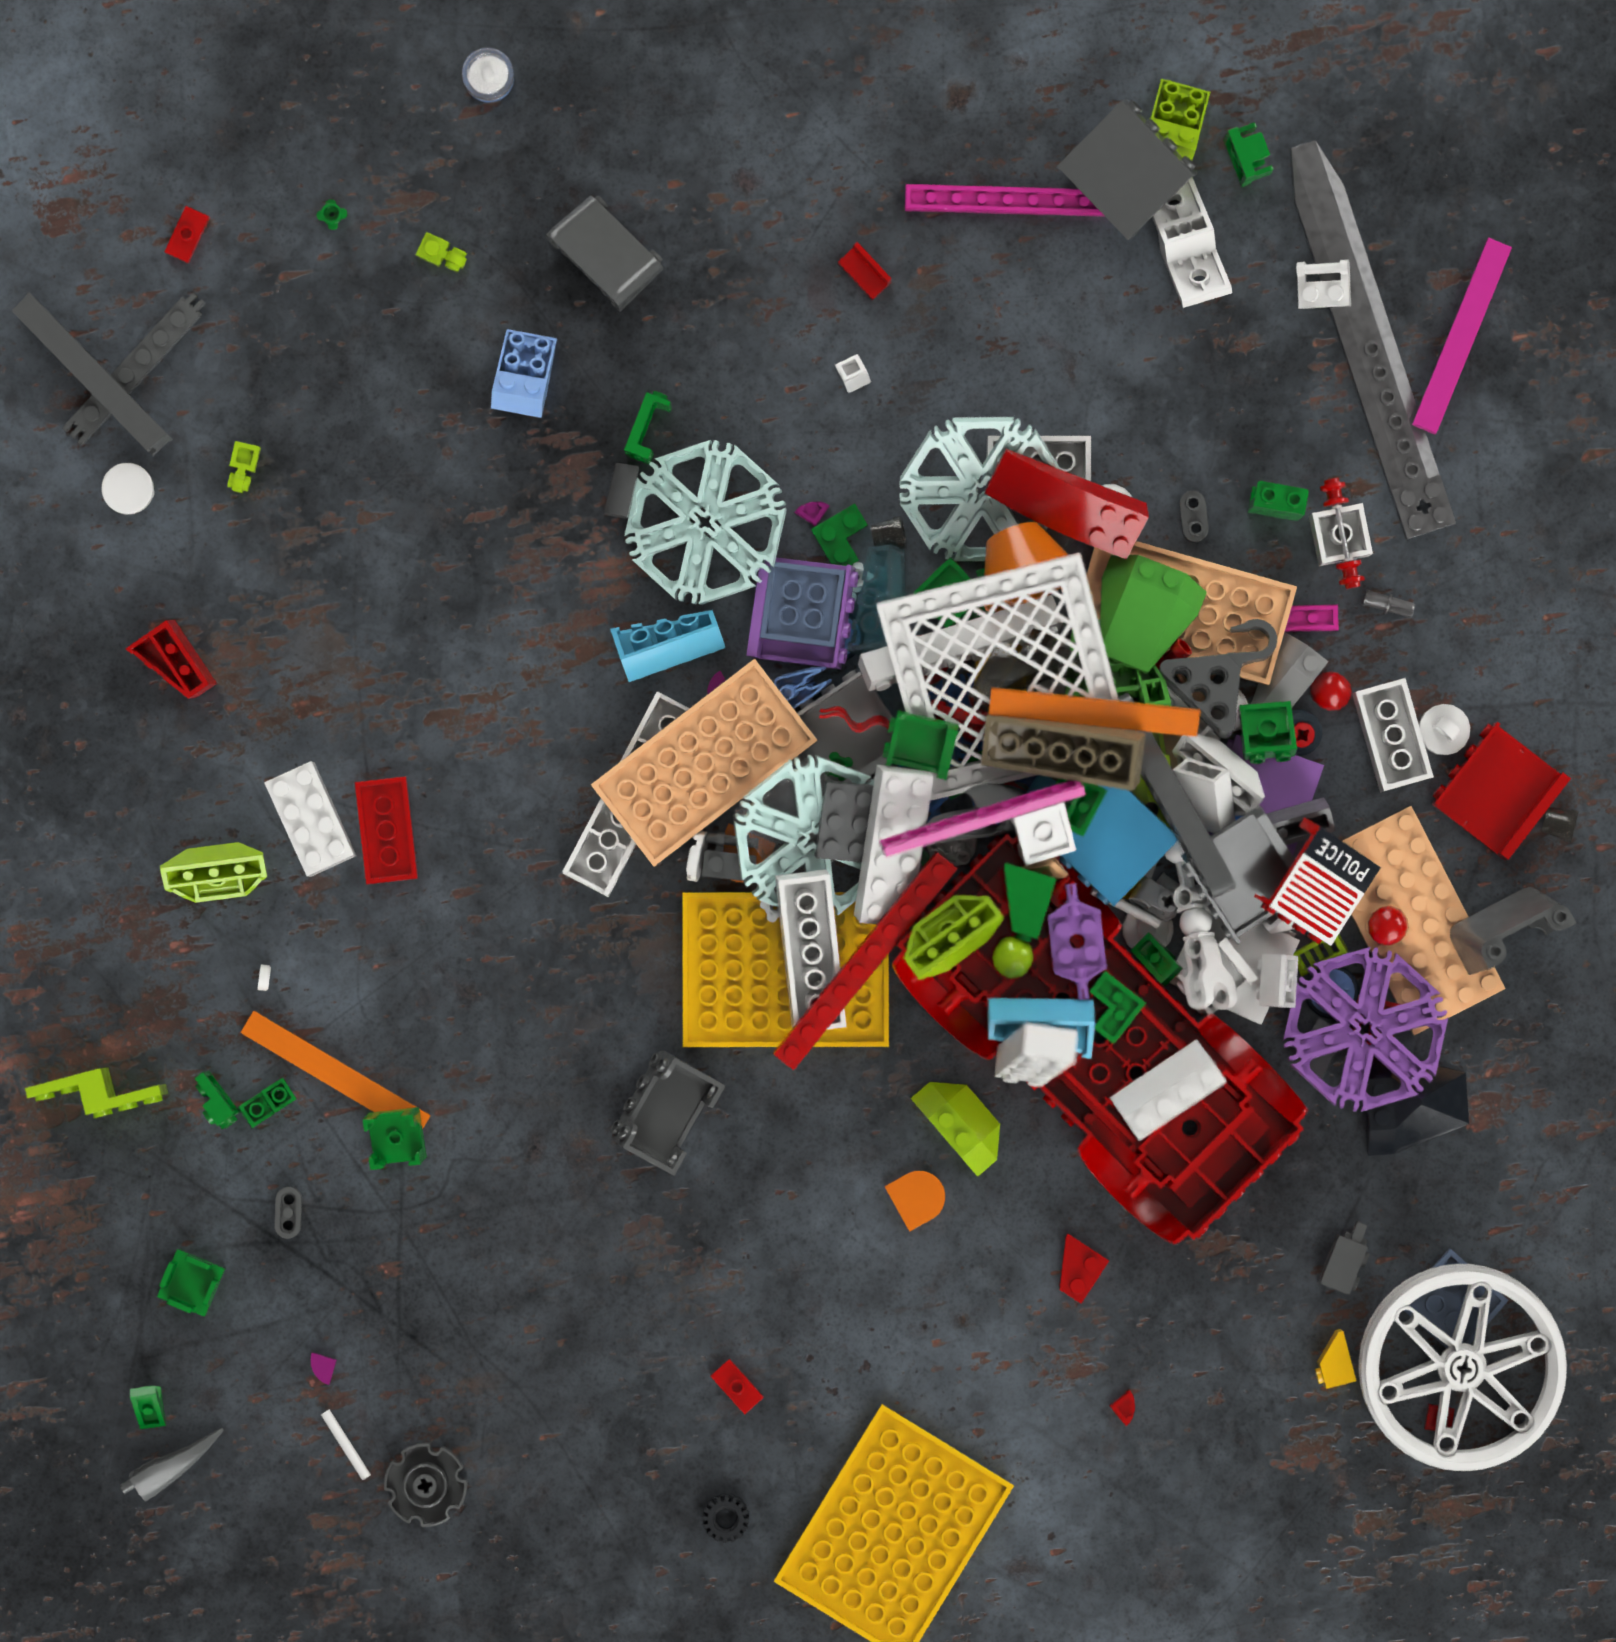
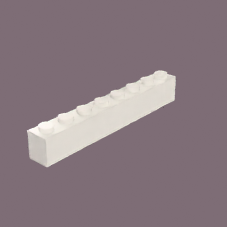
M1046 596L1042 604L1055 610L1057 605L1053 596ZM1027 602L1020 604L1017 610L1030 616L1036 605ZM1039 608L1033 619L1045 626L1052 614ZM1004 609L993 613L991 616L1004 623L1010 611ZM1014 614L1008 626L1020 632L1026 620ZM982 616L966 622L979 629L985 618ZM1055 617L1049 629L1059 633L1063 621ZM988 620L982 632L995 638L1001 627ZM1030 623L1024 635L1035 641L1042 630ZM959 624L944 628L943 630L953 635ZM963 626L956 638L969 644L976 633ZM1004 630L998 641L1011 647L1017 636ZM933 632L919 637L928 642ZM1046 632L1043 637L1048 639L1054 636ZM937 633L931 644L944 651L950 639ZM979 636L973 647L985 654L992 642ZM1020 639L1018 642L1021 646L1030 644L1023 639ZM914 640L919 656L925 645ZM953 642L947 653L960 660L966 648ZM995 645L990 653L997 652L999 654L1006 651ZM888 646L860 655L858 666L868 691L875 689L883 691L888 689L891 684L898 683ZM928 648L922 659L935 666L941 655ZM970 651L964 661L971 659L978 661L982 658ZM944 657L938 669L945 667L952 669L957 664ZM921 664L923 674L929 676L932 670Z

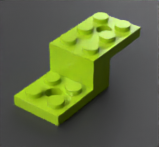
M108 1067L25 1088L27 1098L35 1097L36 1102L54 1098V1092L60 1091L61 1095L79 1091L85 1115L93 1114L94 1118L113 1114L112 1109L117 1107L119 1112L137 1108V1102L143 1101L144 1105L163 1101L162 1095L168 1094L166 1084L116 1096Z

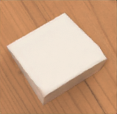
M858 354L835 364L848 393L871 382Z

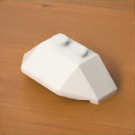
M1197 734V737L1181 736L1172 751L1174 757L1177 758L1178 765L1186 758H1191L1230 770L1235 816H1243L1260 805L1265 796L1258 772L1219 739Z

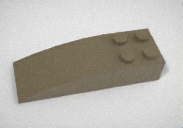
M987 714L981 765L1133 791L1140 783L1146 733L1118 728Z

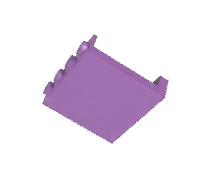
M776 557L775 562L846 571L836 645L834 648L760 638L769 573L764 569H759L758 577L762 582H757L746 656L754 659L824 666L841 670L842 664H845L847 660V649L844 648L845 640L850 637L851 623H848L849 613H853L855 606L852 592L853 587L856 588L858 584L856 568L852 565L842 566ZM765 561L764 564L770 568V563Z
M1235 735L1233 740L1228 739L1226 746L1243 759L1241 737ZM1296 755L1287 762H1277L1275 758L1265 759L1264 763L1251 764L1250 760H1244L1258 772L1265 796L1260 806L1265 814L1312 801L1324 767L1322 764ZM1298 842L1286 845L1292 856Z

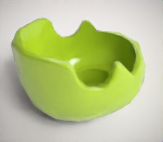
M1016 936L1002 939L994 951V967L1001 975L1008 978L1023 976L1033 962L1031 945L1027 941L1016 938Z

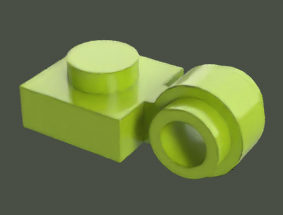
M426 232L415 254L417 257L440 267L444 259L446 261L444 266L455 272H459L460 268L463 269L467 261L465 258L466 252L456 247H453L452 251H447L450 242Z
M235 441L229 466L238 470L236 473L231 472L229 476L228 487L232 488V491L239 493L249 491L251 477L247 476L246 471L255 473L261 451L260 446Z

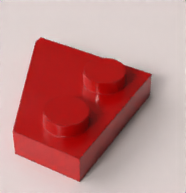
M1067 1233L1065 1236L1059 1290L1082 1304L1109 1260Z

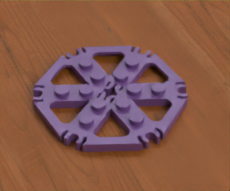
M1370 947L1314 963L1313 966L1320 973H1317V970L1313 967H1309L1307 971L1312 975V980L1307 981L1302 976L1298 979L1299 983L1306 988L1299 986L1297 983L1295 1008H1290L1283 1037V1041L1294 1039V1041H1288L1284 1044V1048L1293 1047L1296 1050V1054L1289 1056L1288 1061L1293 1062L1298 1058L1300 1059V1062L1290 1066L1334 1106H1336L1338 1096L1341 1097L1339 1101V1108L1343 1109L1346 1100H1351L1354 1104V1112L1359 1108V1101L1362 1102L1360 1112L1417 1096L1418 1093L1413 1090L1412 1085L1418 1092H1422L1424 1088L1419 1084V1079L1425 1078L1429 1083L1433 1080L1432 1076L1425 1071L1427 1070L1434 1077L1436 1076L1448 1018L1437 1020V1018L1444 1017L1447 1014V1010L1439 1012L1435 1009V1004L1442 1002L1443 998L1437 997L1433 1000L1430 998L1434 995H1439L1440 992L1396 952L1393 963L1389 961L1392 957L1390 950L1387 951L1385 959H1380L1377 956V947L1372 951L1371 958H1369ZM1354 963L1363 966L1364 975L1358 1003L1329 978L1332 970ZM1393 973L1402 974L1419 990L1420 998L1418 1000L1383 1010L1390 977ZM1305 999L1314 1000L1338 1023L1307 1033H1301L1297 1028L1302 1002ZM1367 1023L1370 1024V1032L1372 1034L1369 1035L1365 1033L1364 1035H1361V1027L1359 1026V1024H1362L1364 1026ZM1422 1026L1430 1027L1433 1031V1037L1428 1058L1420 1061L1392 1035ZM1347 1049L1342 1076L1338 1086H1328L1311 1070L1310 1062L1312 1059ZM1373 1055L1400 1079L1401 1086L1398 1090L1376 1097L1367 1094L1366 1087Z

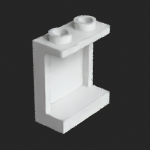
M1225 937L1218 942L1223 966L1233 977L1236 993L1238 994L1246 986L1257 980L1258 977ZM1188 967L1175 976L1179 980L1176 985L1185 996L1184 981L1188 975ZM1221 990L1223 1002H1225L1226 993L1223 990ZM1199 991L1198 1000L1201 1001L1202 994ZM1211 1004L1204 1009L1196 1010L1201 1016L1204 1014L1208 1016L1211 1013L1214 1014L1218 1009Z

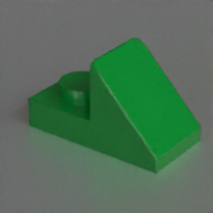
M1150 932L1131 949L1163 986H1166L1183 969L1175 960L1174 954Z
M155 1385L130 1389V1399L139 1428L147 1429L166 1426L161 1387Z

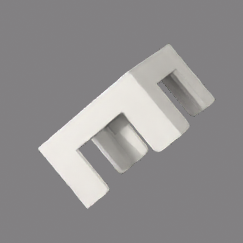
M1064 802L1010 818V821L1015 826L1019 844H1017L1018 853L1026 866L1076 850Z

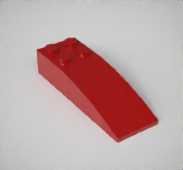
M1005 449L984 491L991 498L1050 529L1124 559L1128 558L1149 518L1147 503L1009 449Z

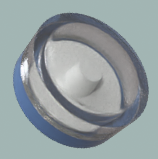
M481 48L471 53L465 60L462 68V79L472 97L482 102H496L504 98L511 91L514 84V70L509 58L503 52L494 48Z

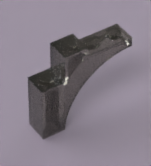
M1033 628L1028 637L1036 641L1042 631ZM1046 632L1039 644L1052 650L1057 639ZM1025 642L1020 654L1026 657L1033 645ZM996 645L973 689L989 698L991 697L992 687L1024 690L1031 685L1039 670ZM1058 647L1055 653L1068 660L1072 651L1065 647ZM1036 648L1030 659L1042 666L1049 654ZM1075 655L1071 662L1082 668L1080 656ZM1052 657L1046 669L1058 675L1064 663ZM1068 666L1062 678H1078L1081 673ZM1043 672L1037 683L1054 678ZM969 693L968 698L972 708H974L979 697ZM983 700L977 710L989 712L990 704Z

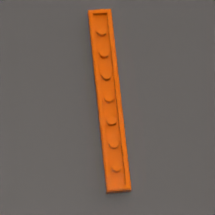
M992 687L989 715L1197 737L1200 709Z
M256 1011L252 1012L240 1032L373 1112L416 1108L415 1105ZM420 1109L423 1129L431 1115Z

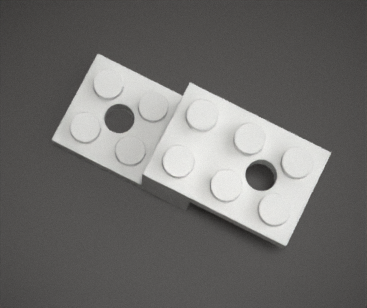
M1192 177L1152 217L1158 231L1161 255L1183 308L1232 293V286L1216 250L1214 228ZM1172 200L1180 201L1177 205L1168 204ZM1200 275H1201V276L1206 277V278H1205L1204 280H1202V281H1195V280H1194V278H1195L1196 276H1200Z

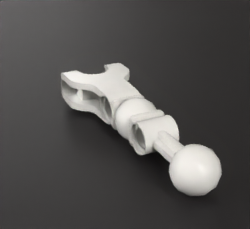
M1177 841L1164 855L1167 860L1175 864L1180 884L1174 891L1173 901L1178 908L1177 913H1182L1179 926L1182 933L1186 935V937H1183V941H1185L1184 952L1188 966V975L1184 981L1187 1001L1195 1009H1204L1212 1004L1217 1009L1228 1010L1237 1002L1235 982L1229 971L1223 966L1218 943L1213 937L1215 933L1209 932L1212 927V919L1209 912L1205 910L1208 908V904H1206L1207 897L1201 898L1194 887L1193 877L1189 879L1181 867L1185 864L1181 857L1184 851ZM1221 990H1223L1226 993L1225 1002H1223ZM1199 991L1202 994L1201 1001L1198 1000Z

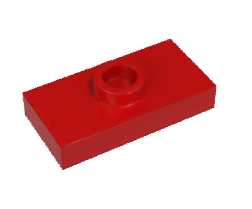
M185 206L164 252L189 264L210 217Z
M730 1358L710 1375L744 1415L764 1398Z

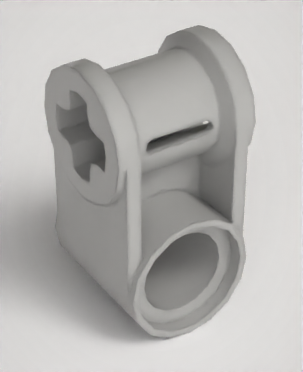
M1142 877L1138 881L1128 899L1131 904L1163 921H1170L1177 915L1178 908L1173 901L1174 891L1159 885L1148 877Z

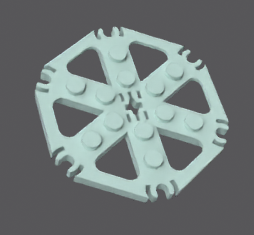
M1013 417L953 418V423L949 419L946 420L948 430L942 432L935 426V436L931 430L928 432L900 476V488H906L909 491L907 493H899L900 505L929 550L934 545L933 551L937 554L939 549L946 548L945 559L947 560L951 557L955 561H985L986 547H967L964 544L981 516L984 517L994 534L1008 527L1020 524L1009 507L986 495L984 491L978 495L977 487L982 488L984 485H988L1005 449L1023 454L1026 447H1033L1045 464L1060 469L1036 429L1032 434V426L1028 425L1026 430L1019 431L1020 420L1016 419L1014 421ZM969 429H998L1001 432V436L982 464L965 438V433ZM940 448L957 476L925 477L918 473V469L931 449ZM919 504H956L943 526L939 529L930 528L918 510ZM1038 523L1045 531L1048 527Z
M708 440L655 458L661 464V468L655 463L650 462L649 465L654 469V474L647 476L641 472L640 475L647 481V484L642 483L637 478L624 535L628 537L625 540L626 543H637V549L629 552L630 556L637 557L641 555L637 559L632 560L674 599L677 600L678 591L681 590L678 595V599L681 602H684L685 595L688 593H692L691 603L693 604L698 603L699 594H701L699 604L702 605L756 587L751 582L750 577L758 583L762 582L757 576V572L759 569H764L768 573L771 572L764 562L767 561L774 567L787 509L776 510V508H782L786 505L784 500L774 501V496L782 493V490L780 488L770 490L774 486H779V484L736 445H734L733 453L731 443H727L726 450L720 452L718 450L720 442L714 440L711 451L712 441ZM696 457H703L705 465L698 496L696 497L674 477L672 469L681 462ZM735 465H742L759 480V490L724 502L731 470ZM650 494H656L680 516L648 528H643L640 523L645 499ZM698 513L706 519L710 516L709 522L715 531L706 526L701 529L702 522L696 514ZM763 517H768L772 520V528L768 546L762 552H757L731 529ZM687 543L679 579L671 581L653 565L652 558L656 553ZM715 548L739 570L740 578L734 583L710 589L706 584L713 549Z
M808 755V764L802 767L800 759L797 757L794 758L795 769L792 767V760H788L743 797L744 799L751 800V805L746 801L740 802L741 806L747 808L745 815L735 814V817L744 823L741 824L734 821L741 879L747 887L752 883H757V888L751 893L758 900L778 907L777 894L774 891L776 886L775 876L792 874L803 864L804 872L826 869L830 874L833 906H835V914L838 916L856 901L859 882L843 895H836L831 860L816 858L814 856L816 843L813 841L808 843L810 840L809 834L811 832L818 834L819 830L818 823L823 801L820 775L828 771L847 778L852 783H865L868 785H874V780L870 779L872 777L817 755H815L816 766H814L815 760L813 757ZM785 778L791 779L793 782L797 817L766 806L762 801L763 795ZM751 830L759 831L786 842L761 863L753 864L750 862L747 834ZM836 860L861 869L862 862Z

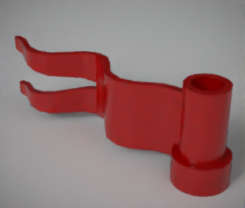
M840 706L820 709L821 713L831 712L819 715L820 719L839 716L845 719L850 729L856 733H862L875 725H881L887 730L889 729L890 721L882 715H874L864 722L857 723L851 719L846 709Z

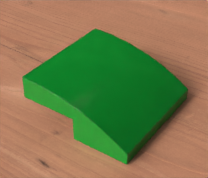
M1058 778L1055 785L1069 780ZM1080 782L1084 787L1086 795L1064 801L1071 832L1084 837L1108 791L1095 784Z

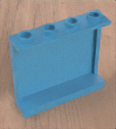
M1098 785L1108 792L1084 837L1071 832L1076 850L1062 854L1058 859L1068 869L1073 866L1080 873L1077 877L1087 887L1090 885L1095 887L1099 891L1096 896L1104 904L1108 905L1111 903L1115 906L1178 840L1173 831L1132 791Z

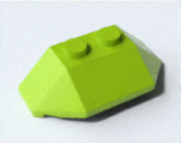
M239 842L189 848L160 865L164 889L195 903L247 896L267 877L263 852Z
M955 895L913 926L904 959L919 980L947 972L989 941L1004 917L989 896Z
M929 1082L910 1098L977 1177L997 1160L1000 1123L967 1085Z

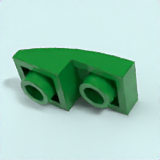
M281 1078L238 1106V1109L252 1129L295 1101L296 1097L285 1080Z

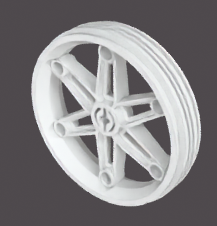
M1450 1264L1434 1267L1410 1277L1394 1288L1383 1299L1365 1329L1360 1346L1358 1371L1360 1386L1367 1408L1376 1424L1395 1446L1412 1458L1433 1467L1453 1471H1472L1507 1462L1521 1454L1540 1438L1550 1425L1561 1403L1565 1389L1567 1362L1558 1326L1549 1310L1531 1290L1518 1280L1496 1269L1473 1264ZM1451 1285H1468L1452 1338L1409 1305L1422 1295L1438 1288ZM1477 1286H1484V1295L1475 1298L1473 1296L1474 1289ZM1492 1289L1518 1303L1530 1316L1538 1331L1484 1343ZM1474 1306L1479 1307L1474 1345L1462 1343L1472 1307ZM1410 1310V1319L1404 1322L1400 1321V1312ZM1395 1320L1432 1360L1380 1381V1353L1386 1334ZM1418 1324L1449 1346L1443 1351L1441 1356L1414 1329ZM1534 1338H1542L1540 1348L1531 1349V1341ZM1521 1345L1522 1352L1487 1365L1483 1354ZM1545 1354L1543 1387L1535 1407L1529 1414L1493 1375ZM1464 1362L1468 1366V1368L1462 1369V1372L1460 1373V1371L1457 1369V1366H1462ZM1438 1369L1441 1381L1407 1389L1403 1388L1402 1383ZM1484 1378L1510 1405L1506 1411L1476 1389L1483 1382ZM1388 1385L1394 1386L1395 1390L1391 1396H1382L1384 1387ZM1452 1389L1463 1392L1453 1427L1449 1428L1446 1427ZM1440 1392L1433 1445L1420 1440L1403 1428L1394 1418L1387 1404ZM1473 1397L1515 1429L1506 1437L1487 1446L1457 1450ZM1519 1413H1524L1526 1416L1525 1421L1519 1425L1514 1424V1417ZM1445 1437H1450L1452 1439L1451 1445L1447 1448H1441L1439 1446L1440 1441Z

